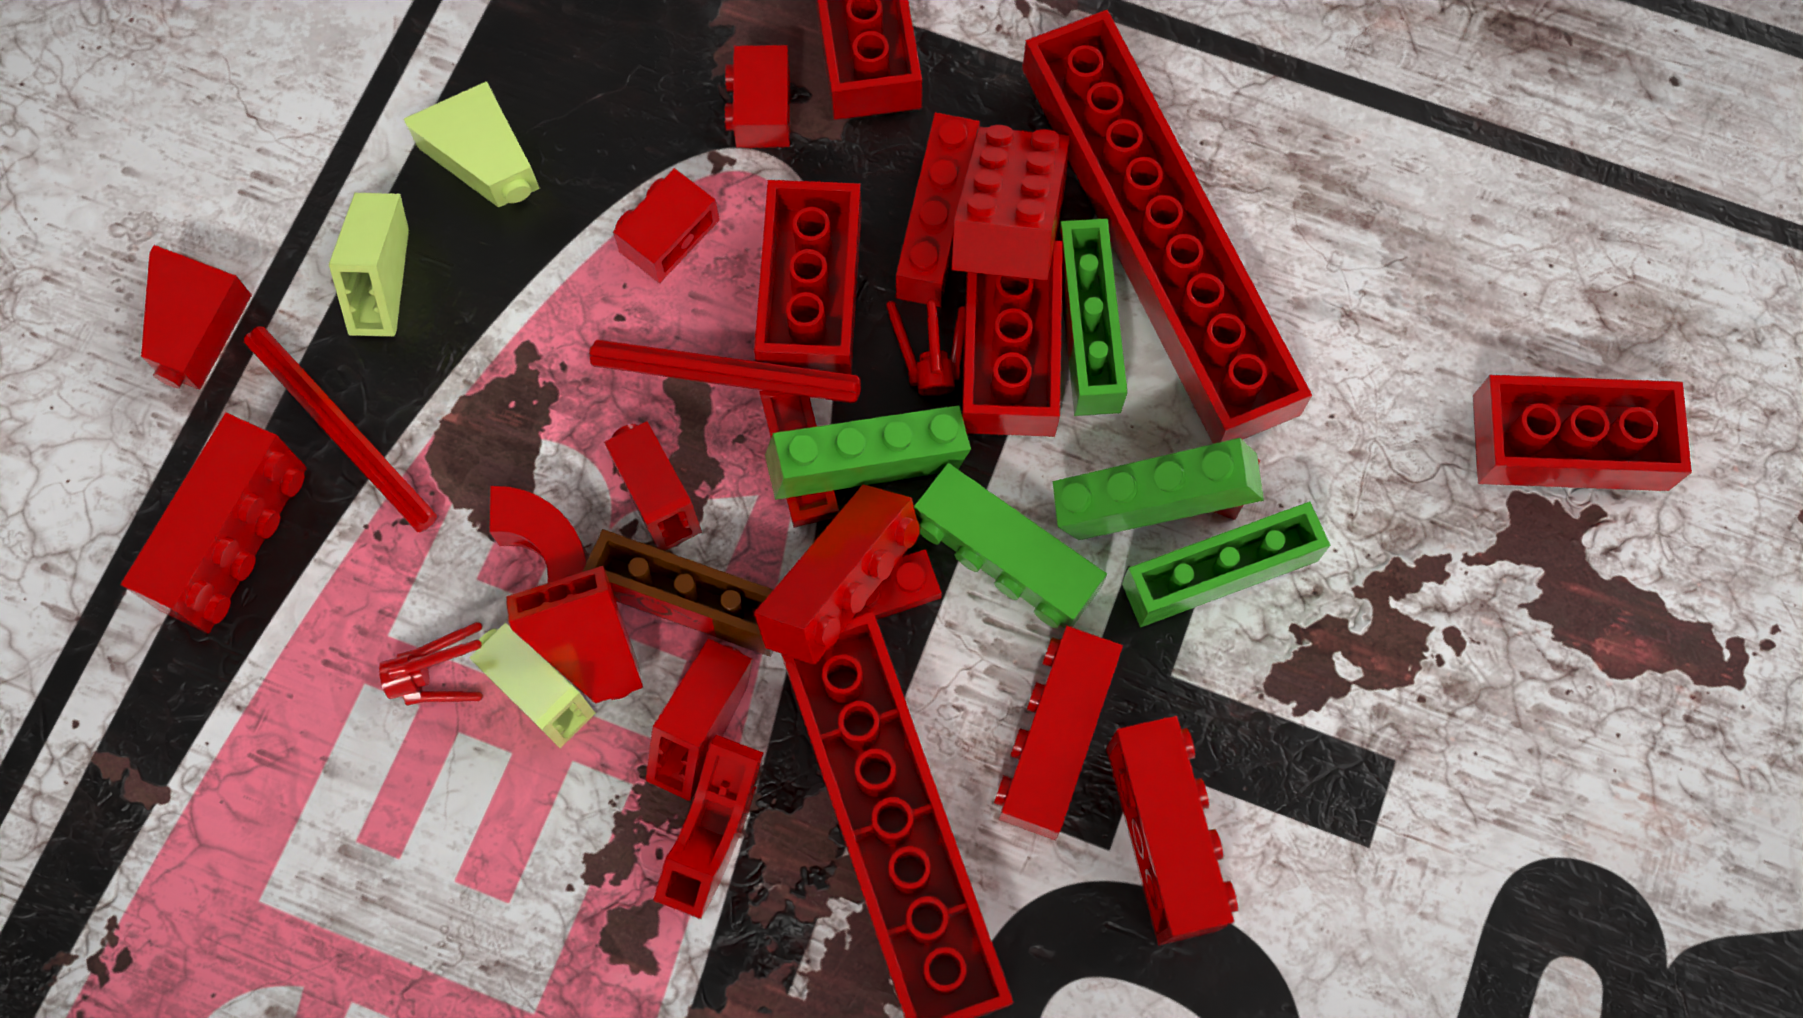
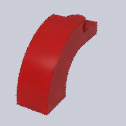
M490 486L489 533L499 546H518L539 554L546 563L547 583L583 572L589 555L571 523L556 507L528 491L505 486Z
M716 735L711 741L694 800L676 842L665 857L653 901L696 918H702L722 880L746 821L757 788L754 784L764 752Z

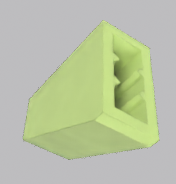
M487 81L404 118L417 147L497 207L508 203L520 202L526 199L531 192L540 189L533 170Z
M354 193L329 262V268L348 335L395 337L409 233L400 194Z
M504 623L498 630L494 628L486 632L479 639L482 643L481 648L469 657L559 748L596 714L580 692L531 646L513 632L507 623Z

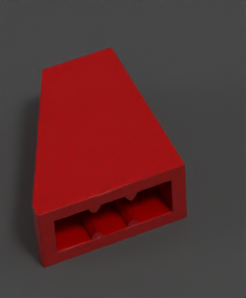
M153 245L149 252L141 357L155 370L153 376L162 383L180 389L181 385L185 384L201 390L252 294L236 275Z
M648 421L640 425H625L615 431L612 438L604 441L609 455L656 548L666 551L702 533L693 504Z
M604 566L506 596L508 622L511 630L595 704L608 699H621L633 691L644 688L639 663Z
M708 638L652 726L645 781L685 800L690 801L699 784L709 745L716 735L723 737L748 687L753 658L744 655L735 647L722 645Z

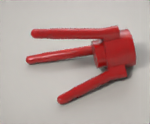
M934 299L927 301L930 351L922 353L920 355V362L917 363L897 307L893 301H888L886 304L908 368L910 386H918V393L924 396H941L955 391V383L961 382L960 362L964 341L965 306H960L958 309L951 358L948 359V353L940 350L936 301Z
M475 622L419 648L399 653L397 658L381 661L379 664V676L387 698L403 697L406 706L421 702L482 700L483 695L478 691H422V687L430 683L428 667L481 648V641L473 640L439 651L481 631L482 624Z

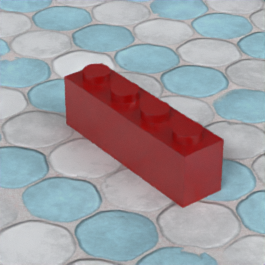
M935 112L896 272L897 299L927 304L929 299H934L936 306L941 307L952 261L954 219L979 130L980 121Z
M864 484L860 487L754 612L766 649L813 665L818 662L826 650L836 643L839 634L855 614L864 608L867 599L879 584L889 577L893 567L907 549L916 543L920 534V527L911 497Z
M1067 625L1061 640L1055 637L1051 638L1042 664L1051 667L1046 685L1038 682L1035 683L1026 709L1036 713L1030 731L1022 728L1019 729L1010 757L1019 759V763L1013 778L1003 775L994 800V804L1003 807L999 817L1000 821L1056 841L1060 834L1123 645Z

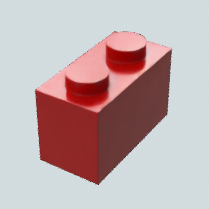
M788 45L734 46V64H726L725 68L726 90L733 91V103H725L726 131H734L737 148L790 147V63Z
M674 168L665 178H659L653 182L646 193V198L634 210L626 211L617 221L613 235L619 252L660 284L720 221L716 199Z

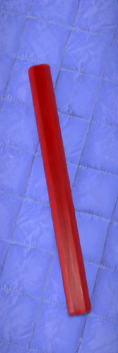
M257 326L252 332L246 334L244 343L416 532H423L433 525L437 519L434 511L263 326Z
M595 340L589 350L590 364L599 368L847 403H855L861 390L860 377L851 374L605 340Z

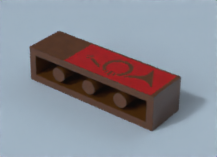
M602 529L583 572L604 566L616 602L771 657L773 651L765 648L754 612L774 589Z

